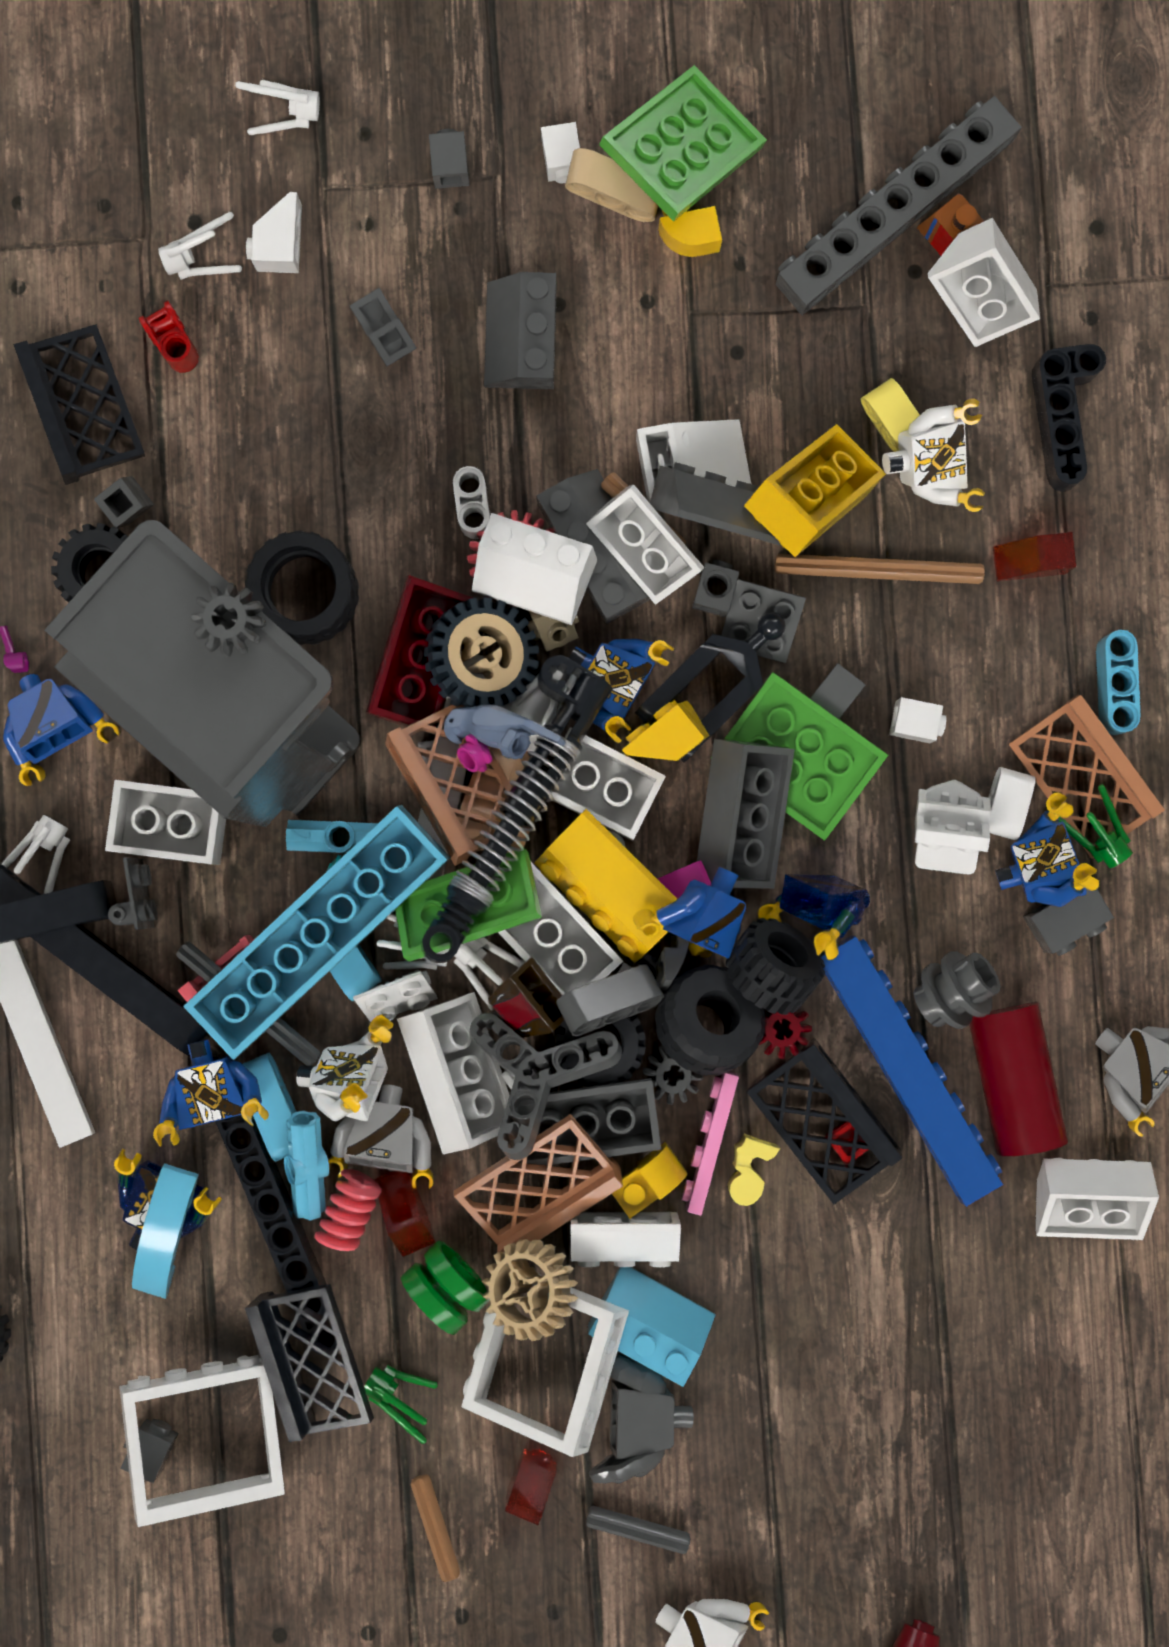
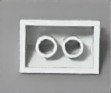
M993 218L959 233L928 272L929 280L974 347L1040 319L1037 289Z
M635 485L623 489L586 523L655 605L704 569V566Z
M491 513L478 545L472 591L572 625L597 563V557L592 545Z
M1044 1158L1037 1178L1036 1235L1044 1237L1143 1240L1159 1199L1151 1162Z
M582 1212L571 1220V1261H578V1266L597 1267L600 1266V1261H614V1266L633 1267L635 1266V1261H650V1266L669 1267L671 1266V1261H679L681 1224L678 1213L639 1212L629 1219L625 1212Z

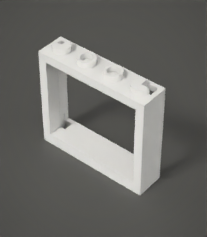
M572 1287L570 1288V1293L577 1296L578 1299L575 1302L568 1303L569 1307L598 1318V1322L565 1434L486 1399L505 1336L503 1334L504 1325H493L496 1313L489 1314L486 1312L483 1320L485 1328L481 1341L474 1350L473 1359L475 1362L471 1376L468 1377L463 1388L465 1396L461 1407L571 1457L587 1453L629 1310Z
M244 1355L237 1358V1363L223 1365L222 1361L205 1363L201 1365V1370L187 1372L184 1368L173 1369L165 1372V1377L150 1380V1376H138V1379L127 1381V1385L119 1386L134 1517L138 1527L285 1494L273 1392L262 1359L258 1355L250 1357ZM258 1378L269 1473L146 1500L135 1402Z

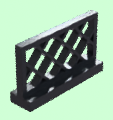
M97 324L32 344H28L27 340L13 344L65 485L78 482V477L145 457ZM94 337L97 348L91 359L74 351L79 340ZM54 348L65 354L58 368L55 369L42 362L39 352ZM99 356H101L104 365L96 362ZM70 357L88 364L80 380L63 373ZM93 367L106 373L109 377L103 391L86 384ZM46 371L54 375L51 381H49ZM59 378L77 386L69 402L54 394L53 390ZM111 388H113L116 397L109 395ZM82 389L100 397L92 413L74 405ZM105 400L120 407L121 412L115 424L98 416ZM58 404L66 407L63 414L61 413ZM71 410L89 418L81 434L66 427L65 422ZM123 420L126 423L127 429L121 427ZM94 421L112 429L104 445L87 438ZM117 432L132 439L135 449L119 453L109 447ZM71 437L78 439L75 447L72 443ZM83 443L101 450L96 462L81 466L77 454ZM106 453L111 455V457L104 459Z
M815 1038L807 1046H803V1049L796 1056H792L747 1090L748 1095L833 1205L888 1165L893 1166L903 1158L901 1148ZM801 1060L811 1072L809 1085L788 1082L790 1068ZM785 1073L784 1081L776 1080ZM814 1077L817 1079L821 1086L813 1085ZM768 1085L783 1087L781 1105L767 1104L758 1092ZM787 1088L808 1091L806 1109L785 1106ZM812 1091L827 1093L833 1100L831 1113L810 1110ZM836 1105L844 1115L835 1114ZM773 1111H780L779 1119L776 1117ZM784 1112L805 1115L803 1134L786 1130L783 1126ZM809 1116L830 1119L828 1138L807 1134ZM834 1120L851 1123L855 1128L853 1141L832 1139ZM858 1134L862 1137L865 1143L857 1142ZM794 1139L802 1140L801 1148ZM806 1140L827 1143L825 1162L810 1160L804 1153ZM831 1144L852 1147L850 1165L846 1166L829 1162ZM856 1148L872 1150L879 1161L869 1168L854 1166ZM816 1167L824 1168L823 1176ZM828 1169L849 1172L847 1184L836 1192L826 1181ZM853 1172L860 1173L859 1176L852 1180Z
M330 1284L275 1295L273 1291L261 1293L245 1307L289 1442L300 1441L307 1434L372 1422L374 1416ZM322 1296L326 1308L324 1316L307 1307L310 1298ZM285 1303L297 1311L292 1323L281 1316L278 1308L279 1304ZM302 1315L319 1325L313 1336L297 1327ZM323 1329L335 1336L337 1341L335 1350L318 1340ZM292 1335L308 1345L303 1356L292 1350L289 1341ZM313 1349L330 1359L324 1370L308 1360ZM334 1362L346 1370L348 1375L346 1384L329 1374ZM302 1369L319 1378L314 1390L303 1383L300 1374ZM324 1382L340 1392L336 1403H333L319 1393ZM345 1396L357 1403L360 1414L352 1415L340 1407ZM313 1402L330 1412L326 1420H315L311 1408Z

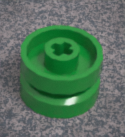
M438 1240L424 1254L426 1265L414 1263L402 1274L400 1279L409 1296L426 1316L448 1334L455 1335L468 1322L466 1309L479 1312L490 1301V1299L486 1300L483 1297V1294L489 1292V1289L481 1282L482 1279L453 1248Z

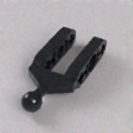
M770 612L761 616L757 625L758 630L747 641L713 634L635 711V714L645 724L652 722L655 719L653 715L667 703H671L720 653L745 676L701 720L709 736L680 759L683 763L764 685L756 651L766 641L777 640L784 634L786 625L784 619L779 614Z

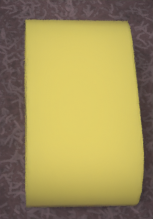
M890 378L861 397V404L887 445L893 452L899 451V434L908 430L910 424L920 414L901 386L894 379Z

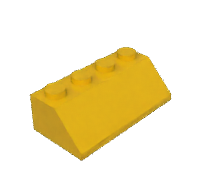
M587 809L535 861L534 864L540 869L541 873L566 895L569 902L583 911L591 919L593 925L598 930L604 932L617 945L618 950L623 955L629 957L634 963L643 957L668 932L663 929L664 926L661 924L659 925L660 930L655 936H646L642 930L637 929L633 916L643 909L651 910L655 916L658 909L675 902L677 898Z

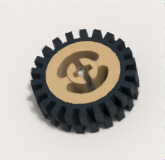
M484 597L480 600L472 598L463 603L460 602L443 613L432 625L433 630L427 635L426 641L429 644L428 647L424 648V657H428L429 662L425 664L426 672L431 671L433 678L429 680L433 686L438 684L441 688V691L438 693L443 698L450 697L452 699L450 703L456 707L460 705L465 707L497 705L502 707L516 700L518 696L523 695L527 690L526 686L533 682L535 676L532 675V671L538 669L539 661L534 660V655L539 653V647L532 644V640L536 638L534 630L528 633L525 627L530 624L525 617L520 620L516 616L519 611L514 607L510 609L505 608L506 602L498 600L494 603L491 602L492 598ZM479 632L487 633L492 637L481 636ZM497 641L500 648L492 651L467 669L465 668L463 662ZM463 643L464 649L460 656V646ZM501 657H502V665L500 666V665H499V662H500ZM470 672L482 673L485 679L478 678Z

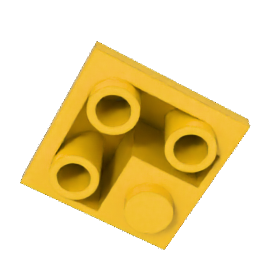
M674 700L671 703H667L653 715L657 720L652 725L649 723L641 725L626 737L629 744L622 751L628 756L677 761L705 740L709 734L688 700L677 703Z

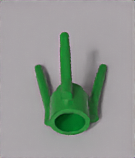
M1101 784L1098 786V790L1116 834L1114 831L1107 833L1092 812H1088L1086 816L1100 836L1095 842L1098 846L1096 848L1062 817L1059 816L1058 819L1059 822H1064L1068 834L1088 850L1097 863L1104 861L1108 868H1113L1127 860L1133 852L1127 845L1131 840L1121 825L1105 786Z
M387 1365L384 1371L375 1367L364 1386L369 1397L368 1400L378 1405L421 1444H425L427 1439L388 1403L420 1424L425 1425L427 1423L425 1417L393 1395L399 1385L393 1380L395 1378L433 1389L438 1387V1383L398 1371Z

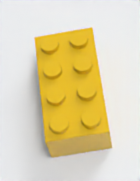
M836 424L766 478L744 507L785 549L796 557L859 504L886 473Z

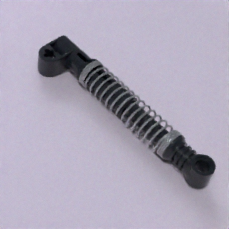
M558 655L548 658L537 677L540 690L546 696L561 704L551 723L543 727L560 736L570 718L576 721L568 737L566 739L562 737L566 740L564 746L558 745L539 735L536 736L537 741H533L536 746L534 752L527 751L530 758L528 761H522L525 767L522 771H516L519 777L516 781H510L513 787L510 791H504V794L507 796L505 800L498 801V804L501 805L499 809L502 813L496 810L492 811L493 815L501 819L500 824L497 825L490 820L486 821L487 825L495 829L494 834L491 835L486 831H480L481 835L489 839L488 844L485 845L477 840L474 841L475 845L483 849L482 854L478 855L471 850L468 851L469 855L478 859L475 866L467 861H462V864L472 869L469 876L456 871V874L459 876H453V879H451L446 888L448 893L446 900L449 903L442 904L441 908L444 911H438L436 914L439 920L433 919L422 938L421 950L424 956L431 962L445 963L451 960L466 938L463 932L469 933L470 931L467 925L473 926L475 922L472 917L477 918L479 914L488 910V907L492 904L491 901H494L489 891H500L499 885L495 881H506L505 875L501 871L507 872L512 870L508 861L518 860L514 851L524 850L520 841L530 840L526 831H535L534 821H541L539 813L547 811L545 803L553 801L551 793L559 791L557 782L565 781L563 772L571 771L569 762L577 761L576 758H578L583 749L582 740L613 690L612 686L604 679L565 656ZM557 670L563 673L562 678L558 683L551 680L553 674ZM572 674L578 679L567 695L562 692V689ZM548 755L555 757L553 762L547 760ZM542 765L549 767L547 772L541 770ZM521 831L526 838H521L517 835ZM515 841L520 848H515L511 845ZM507 852H509L513 855L514 858H510L505 855ZM501 862H503L508 868H504L499 865L501 864ZM495 872H497L502 878H498L493 875L495 874ZM489 882H491L496 888H492L487 885L489 884ZM436 934L445 935L450 941L449 951L445 954L435 953L430 947L432 936Z

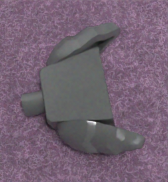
M616 1355L610 1375L611 1378L615 1379L611 1380L610 1449L613 1454L607 1456L589 1471V1476L593 1483L606 1484L613 1482L620 1484L632 1477L647 1475L661 1462L665 1455V1450L673 1447L674 1428L693 1427L692 1406H674V1395L666 1388V1382L662 1375L628 1357Z

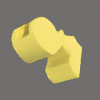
M743 1134L741 1140L734 1145L735 1157L733 1165L738 1171L731 1175L728 1181V1190L736 1203L748 1206L754 1204L761 1197L765 1184L762 1177L751 1167L752 1160L758 1157L769 1161L777 1155L780 1148L777 1144Z

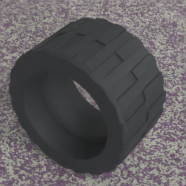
M303 530L291 533L284 532L266 541L255 552L254 558L248 565L246 571L247 578L245 580V588L253 592L250 602L260 601L264 606L262 612L300 645L319 644L321 641H328L334 638L337 633L342 632L347 627L346 625L350 619L352 620L356 605H358L359 584L352 565L332 541L314 532L307 533ZM301 557H314L324 562L332 571L336 583L334 597L330 605L320 615L305 621L291 620L280 614L275 608L271 599L272 582L277 572L286 563Z

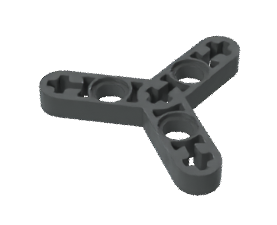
M492 1013L480 1014L472 1021L470 1026L471 1036L478 1046L515 1078L497 1139L500 1149L512 1160L524 1159L532 1152L551 1088L611 1068L619 1062L622 1056V1048L617 1038L607 1031L596 1032L538 1053ZM483 1028L493 1029L497 1037H499L496 1043L488 1034L482 1033ZM513 1044L520 1046V1053L516 1058L511 1060L503 1058V1051L506 1047ZM603 1044H607L609 1047L608 1054L602 1056L600 1053V1046ZM583 1050H588V1052L590 1053L588 1055L592 1061H587V1058L584 1055ZM568 1054L578 1055L579 1062L574 1068L567 1070L561 1067V1061ZM551 1061H552V1064H553L554 1068H555L556 1071H557V1073H555V1074H552V1072H551V1070H550V1069H552L551 1066L549 1065V1062H551ZM538 1067L540 1069L539 1078L533 1080L531 1077L533 1075L532 1069ZM525 1099L534 1100L535 1107L531 1113L527 1115L517 1113V1106L521 1101ZM514 1122H517L521 1125L520 1129L516 1126ZM519 1131L523 1142L516 1143L514 1148H512L509 1140H515Z

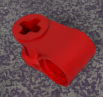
M168 300L164 302L163 308L147 317L142 315L138 318L153 344L157 346L161 355L173 370L179 373H186L196 367L199 359L197 349L184 330L185 326ZM186 347V351L181 357H172L173 352L177 348Z

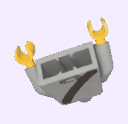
M1147 1026L1140 1030L1134 1027L1125 1039L1121 1038L1111 1029L1106 1028L1095 1043V1045L1110 1055V1058L1103 1066L1106 1072L1104 1084L1112 1104L1128 1121L1129 1128L1142 1137L1143 1134L1138 1130L1140 1122L1146 1121L1151 1127H1154V1121L1144 1113L1149 1111L1169 1086V1028Z
M382 1085L379 1102L374 1103L368 1121L345 1117L336 1127L330 1150L332 1156L328 1159L329 1170L332 1162L340 1166L338 1178L342 1176L341 1171L348 1168V1164L413 1173L412 1186L415 1189L417 1188L416 1179L419 1176H426L429 1179V1189L432 1187L433 1173L429 1169L431 1167V1141L422 1120L413 1116V1108L400 1105L402 1088L394 1085Z

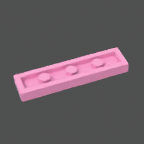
M730 1071L721 1074V1078L714 1077L710 1091V1097L715 1098L711 1112L705 1111L700 1131L705 1133L702 1146L696 1145L692 1156L691 1166L696 1167L693 1181L686 1180L681 1200L687 1202V1212L700 1216L704 1208L739 1079L736 1073Z

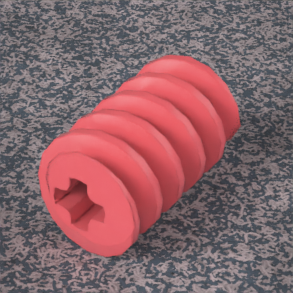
M344 1169L341 1171V1175L348 1179V1182L339 1180L335 1184V1187L343 1192V1194L333 1193L330 1196V1200L337 1207L327 1206L325 1208V1213L332 1219L324 1218L320 1220V1226L327 1232L317 1231L314 1238L317 1242L331 1249L352 1251L360 1245L359 1237L365 1233V1224L370 1221V1212L375 1209V1199L380 1196L381 1188L368 1175L358 1170Z

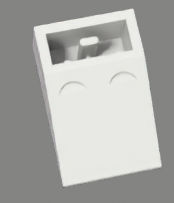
M739 420L677 422L637 429L636 442L647 501L649 503L660 466L673 469L675 462L695 467L694 475L703 478L706 471L727 477L725 484L735 487L737 480L751 484Z

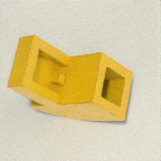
M715 206L686 211L674 222L662 210L664 217L659 219L658 231L663 242L672 251L688 257L720 252L722 236Z
M666 1142L661 1145V1150L652 1151L637 1162L638 1166L622 1177L623 1187L612 1193L629 1219L658 1198L661 1200L687 1176V1171Z

